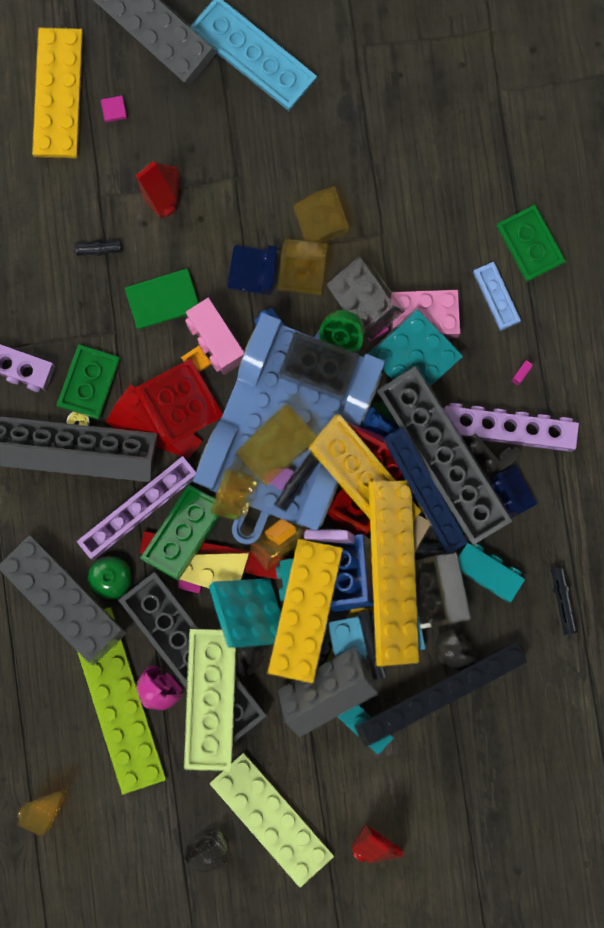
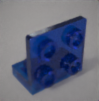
M235 245L233 247L227 288L270 295L277 257V246L268 245L267 250Z
M516 466L503 473L500 472L492 478L493 483L491 484L498 495H501L503 503L512 517L537 505Z

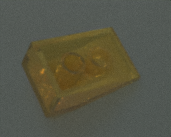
M286 404L236 454L267 487L277 476L309 450L308 447L317 436L295 411Z

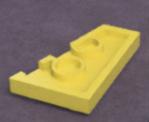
M249 553L196 554L180 580L207 588L215 581L241 580Z

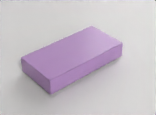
M347 530L304 531V539L315 543H354L355 535Z

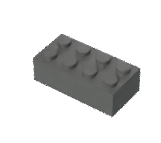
M356 647L318 667L314 684L295 680L278 690L285 723L299 738L378 694L369 663Z

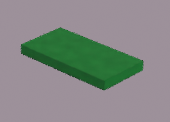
M188 484L140 559L179 581L226 509V504Z

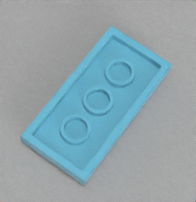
M417 610L418 650H423L425 645ZM372 613V618L375 625L374 613ZM358 616L327 622L334 658L356 647L366 659L367 651Z

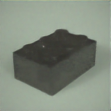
M360 256L326 284L343 310L352 311L361 318L365 325V337L371 340L405 312L373 265Z
M295 331L279 371V378L343 401L360 355Z
M457 552L416 560V605L421 629L471 620Z

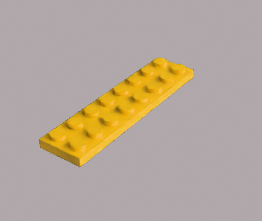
M406 481L369 482L376 666L419 663L412 491Z

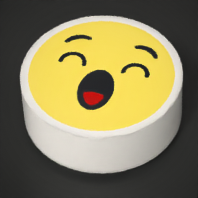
M72 412L67 418V424L89 426L90 420L88 416Z

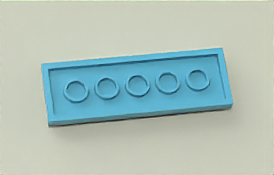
M213 0L191 25L218 50V54L288 111L292 109L317 79L314 73L223 0Z

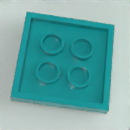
M418 308L368 352V355L385 361L382 370L392 380L417 366L430 386L463 357L456 347Z
M270 579L215 581L209 585L227 648L272 645L275 643L281 612Z

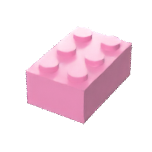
M458 290L391 292V331L418 308L447 339H457L459 337Z
M207 298L186 311V325L193 336L195 334L199 336L197 340L204 353H210L209 359L216 372L221 370L223 375L238 367L244 352L210 299Z

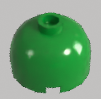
M349 310L331 312L323 320L319 330L320 342H324L330 353L338 356L352 355V352L358 351L361 348L365 338V325L356 313Z
M101 557L89 569V587L101 599L110 601L120 599L132 587V570L119 557Z

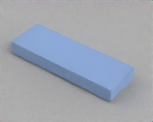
M492 262L474 270L475 278L499 330L501 331L520 323L521 320L495 263Z

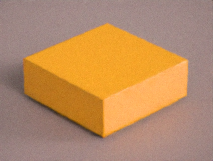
M197 346L181 357L183 362L191 359L199 373L212 365L200 346Z
M281 519L266 530L265 534L270 540L281 545L297 531L292 524Z

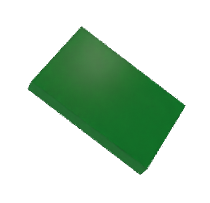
M536 205L496 224V228L526 283L566 262Z
M188 269L125 287L137 330L187 316L186 311L198 304Z
M78 344L56 406L100 420L121 358Z

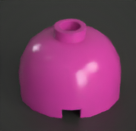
M152 665L148 666L141 674L137 682V692L142 705L146 708L165 710L176 704L182 697V694H180L182 687L171 674L167 672L165 676L159 672L160 667Z

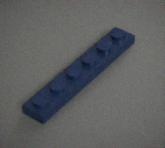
M401 427L384 437L382 440L445 552L449 555L467 544L465 537L405 429Z

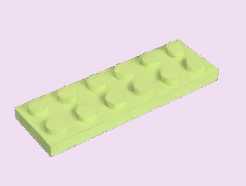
M190 629L184 769L231 771L236 648H227L222 630Z
M242 753L231 763V771H222L209 783L299 887L305 884L334 857L330 850L245 753Z

